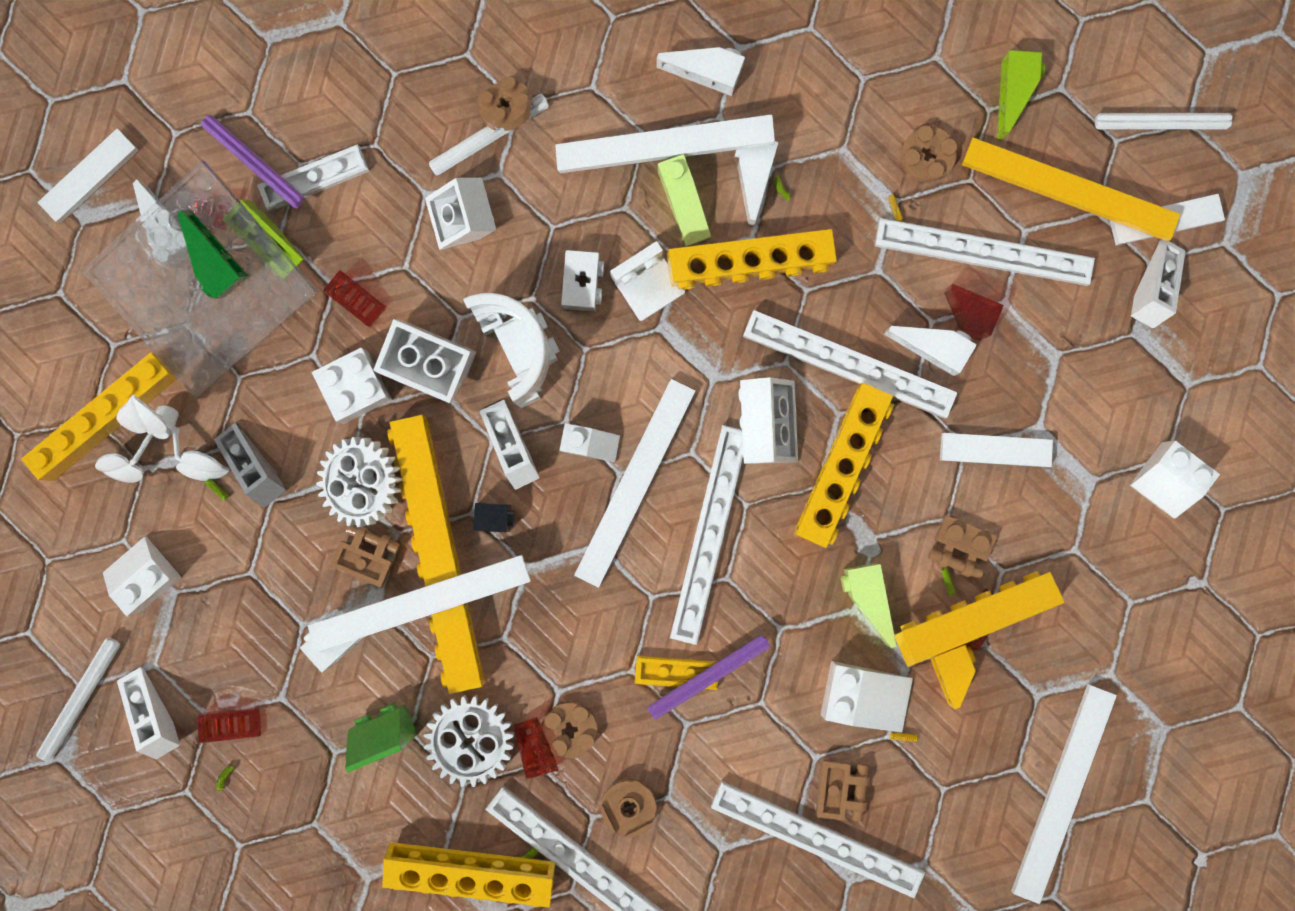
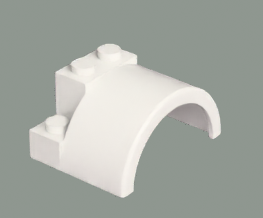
M480 293L463 298L467 309H471L480 323L483 333L485 335L493 332L496 333L517 378L508 382V385L511 387L508 393L512 401L520 408H523L540 400L538 392L542 391L541 386L546 378L549 365L558 361L556 353L560 352L554 338L548 339L543 330L548 326L541 312L536 314L533 308L528 309L517 300L502 294ZM506 314L513 316L512 319L506 322L502 320L507 317Z

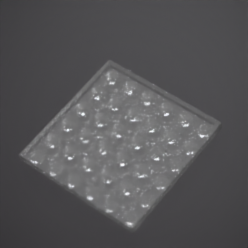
M200 161L81 270L195 398L200 397L318 293V290L205 161ZM181 210H192L249 275L225 298L214 299L207 296L201 290V283L195 277L177 213Z

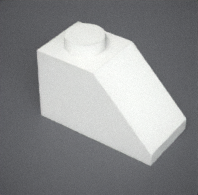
M565 423L559 451L615 462L620 435Z

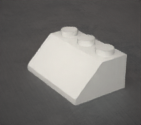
M393 319L373 371L451 403L466 379L477 351L406 321Z
M771 377L740 380L739 400L742 410L740 427L743 432L741 454L744 458V464L798 462L795 381Z

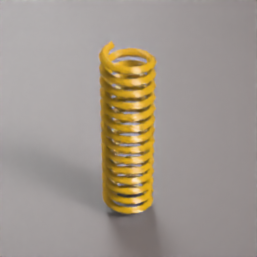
M892 194V196L887 198L889 204H891L890 208L894 213L893 215H895V220L902 221L903 218L897 205L898 203L894 194Z
M890 732L891 740H905L918 743L917 734Z

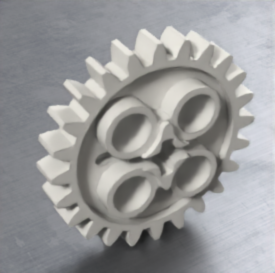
M361 437L343 439L342 444L333 445L334 451H326L325 454L329 460L320 461L325 469L324 471H317V474L323 477V481L317 482L316 485L323 487L324 491L320 492L318 496H326L327 500L323 503V507L331 506L329 515H338V522L346 521L347 526L357 525V527L366 526V524L373 525L376 524V521L385 519L384 513H392L393 510L389 504L398 503V500L393 495L394 493L401 492V489L395 487V483L402 481V478L395 477L394 473L399 471L400 467H392L391 464L396 458L395 456L386 457L389 449L380 448L381 442H371V438L361 439ZM352 459L355 461L354 468L352 466ZM374 471H375L376 474H377V480H376V481H375V479H374ZM342 483H343V485H344V492L342 491V488H341ZM363 496L366 498V505L363 503Z
M463 695L459 704L454 697L450 700L451 708L444 703L440 706L443 714L437 711L432 714L437 722L429 721L427 723V726L433 731L424 734V737L430 739L431 742L423 747L424 749L432 750V753L426 759H435L436 763L433 765L432 770L441 767L440 778L445 777L447 774L451 775L450 784L456 778L460 779L461 787H464L467 780H470L472 787H475L478 778H480L483 784H486L488 781L487 774L495 779L498 775L496 768L504 770L506 767L502 760H510L511 755L506 750L513 749L514 744L507 740L513 738L515 734L514 732H507L506 729L511 726L512 722L502 721L506 712L497 714V703L491 708L488 707L489 698H486L481 704L478 703V695H475L471 702L468 701L466 695ZM466 716H476L479 725L477 727L468 726L465 721ZM454 721H458L461 730L454 725ZM445 732H452L456 736L455 744H448L444 740L443 735ZM466 737H474L475 741L472 744L466 745L464 743ZM482 738H492L495 741L496 747L494 749H486L482 744ZM477 751L485 757L484 761L479 758ZM460 755H470L473 759V765H463L460 761Z

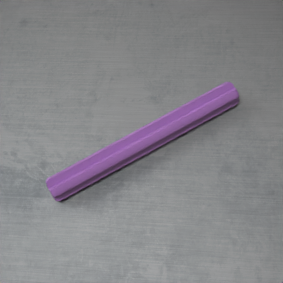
M206 115L205 119L201 121V126L292 207L299 208L304 203L305 198L216 118L212 115Z
M763 635L756 637L648 706L651 716L654 719L660 718L766 651L770 647L767 639Z

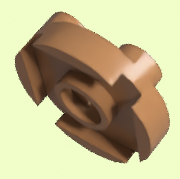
M513 77L503 78L501 82L492 85L486 91L480 93L477 99L479 113L484 123L490 129L504 128L505 131L516 129L524 124L531 115L529 110L534 103L529 89ZM505 103H509L510 106L508 108H505L502 105H504Z
M922 126L912 132L902 145L900 155L904 164L903 168L911 178L919 182L927 183L941 179L950 172L955 164L957 144L944 130L937 127ZM922 150H933L935 159L930 158L926 161Z
M575 701L562 702L554 706L547 714L542 727V735L546 746L555 756L568 759L586 754L593 747L598 733L597 720L593 712ZM571 722L572 727L577 726L578 731L574 732L573 737L563 733L562 729L566 728V723Z
M639 779L619 780L612 784L603 796L601 808L603 821L614 833L617 832L620 835H625V837L639 836L646 832L653 823L657 808L656 799L651 789ZM626 801L636 804L634 813L631 815L628 811L623 812L621 810Z

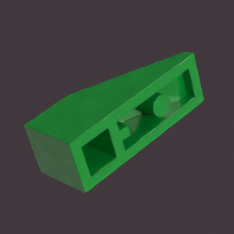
M181 210L177 213L195 277L201 283L200 288L211 298H225L249 275L192 210Z

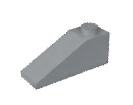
M237 423L232 424L214 439L245 495L266 507L286 491L276 472Z

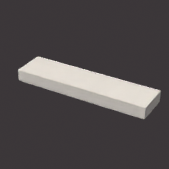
M116 129L37 203L55 222L61 224L132 158L139 149L119 129Z
M357 144L280 176L306 198L370 172L361 148ZM265 182L257 185L269 212L289 205L285 199Z
M1219 194L1162 206L1181 214L1174 233L1225 220ZM1110 220L1116 246L1154 237Z
M941 433L940 461L1052 467L1053 440Z

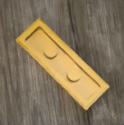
M637 655L635 684L679 687L718 661ZM718 681L705 689L717 690Z

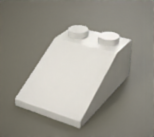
M831 661L820 715L826 721L902 733L913 678Z

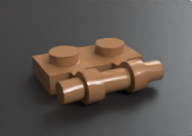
M944 515L934 539L944 544L941 551L932 548L928 558L936 561L937 565L946 568L948 566L960 571V574L965 577L973 576L981 579L984 569L975 566V561L977 558L988 561L997 536ZM953 549L966 553L964 561L952 556Z
M347 526L345 533L353 536V541L351 544L340 541L330 567L380 588L383 587L394 562L384 558L385 552L388 550L397 554L401 544L392 541V537L385 534L380 536L370 532L368 527ZM364 541L377 546L374 553L361 548Z
M822 759L816 816L845 821L847 809L853 810L852 820L862 822L863 813L867 811L865 795L866 786H869L870 776H868L869 765L858 763L857 774H850L851 764L849 762ZM849 784L855 785L854 799H847Z

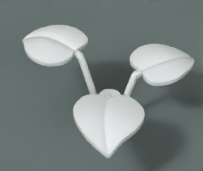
M132 395L127 403L119 409L117 421L132 432H147L148 435L131 460H128L121 454L111 453L101 456L95 464V468L115 480L127 483L138 482L143 478L144 471L135 464L151 438L154 436L159 439H166L168 436L173 435L175 459L179 461L176 469L183 475L195 480L206 481L207 479H218L226 475L230 468L223 466L213 457L202 452L187 451L181 455L178 439L180 429L175 427L179 416L177 410L169 406H158L156 411H154L135 395Z

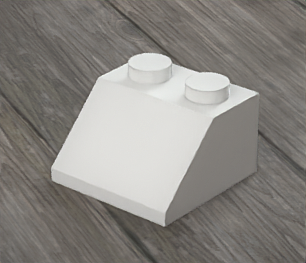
M455 178L425 198L439 250L479 240L496 230L482 178Z
M1167 441L1159 445L1130 486L1169 516L1177 518L1204 497L1220 474L1177 441Z
M147 536L143 537L103 572L108 595L126 616L143 612L182 578Z

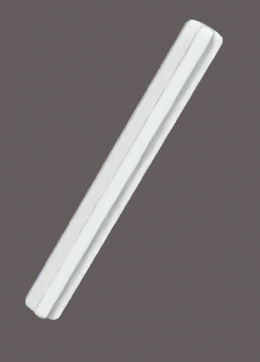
M542 94L533 97L534 103L529 110L531 115L528 120L549 107L546 98ZM486 126L431 160L429 166L435 175H440L511 130L505 131L504 128L493 130Z
M1099 113L1095 117L1096 129H1228L1232 125V114Z
M110 637L104 640L37 751L39 759L48 762L54 758L120 648V642Z

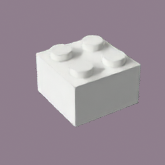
M362 347L312 372L335 421L345 424L392 400L380 373L373 371L375 363L369 351Z

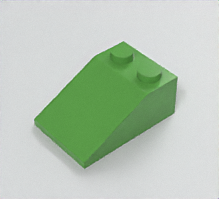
M396 703L380 709L381 714L371 718V715L367 714L354 720L356 725L348 730L345 764L347 773L401 751L417 735L405 704L397 707Z

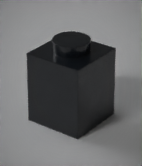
M475 503L473 531L507 533L510 532V527H514L515 511L511 510V505Z

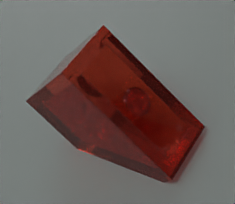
M954 284L946 288L944 294L959 329L966 331V334L974 340L990 337L1004 305Z

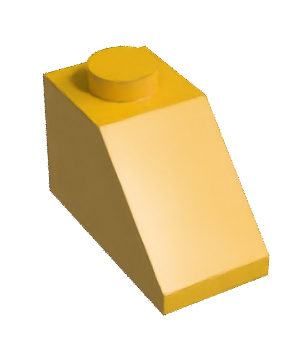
M965 644L930 658L946 701L953 709L961 707L976 672L973 665L976 662L974 653Z

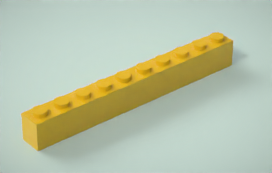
M418 415L390 422L391 429L387 430L390 444L395 445L397 456H395L394 466L400 467V470L397 471L401 472L402 477L399 489H401L402 498L407 500L408 509L405 510L406 521L409 526L412 525L414 536L411 537V544L414 553L418 552L420 563L417 564V572L420 580L424 579L426 587L460 576V565L427 416ZM468 603L432 614V617H429V627L431 633H436L438 644L435 645V654L438 661L442 660L444 671L441 672V682L443 687L448 688L449 694L482 687L485 684Z

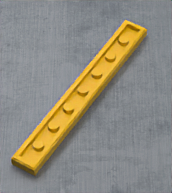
M976 138L971 139L961 164L962 166L1165 241L1172 239L1181 215Z

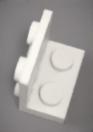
M657 241L610 271L611 278L639 321L645 320L685 294V290H678V286L671 287L668 263L664 259L663 250Z

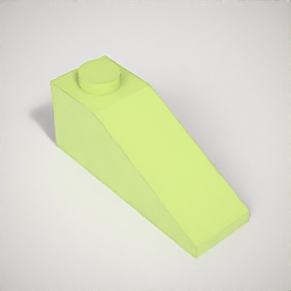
M684 154L658 163V175L685 247L710 239L711 234Z
M873 563L844 569L845 575L841 576L843 591L848 592L849 597L883 642L891 648L897 647L881 564Z

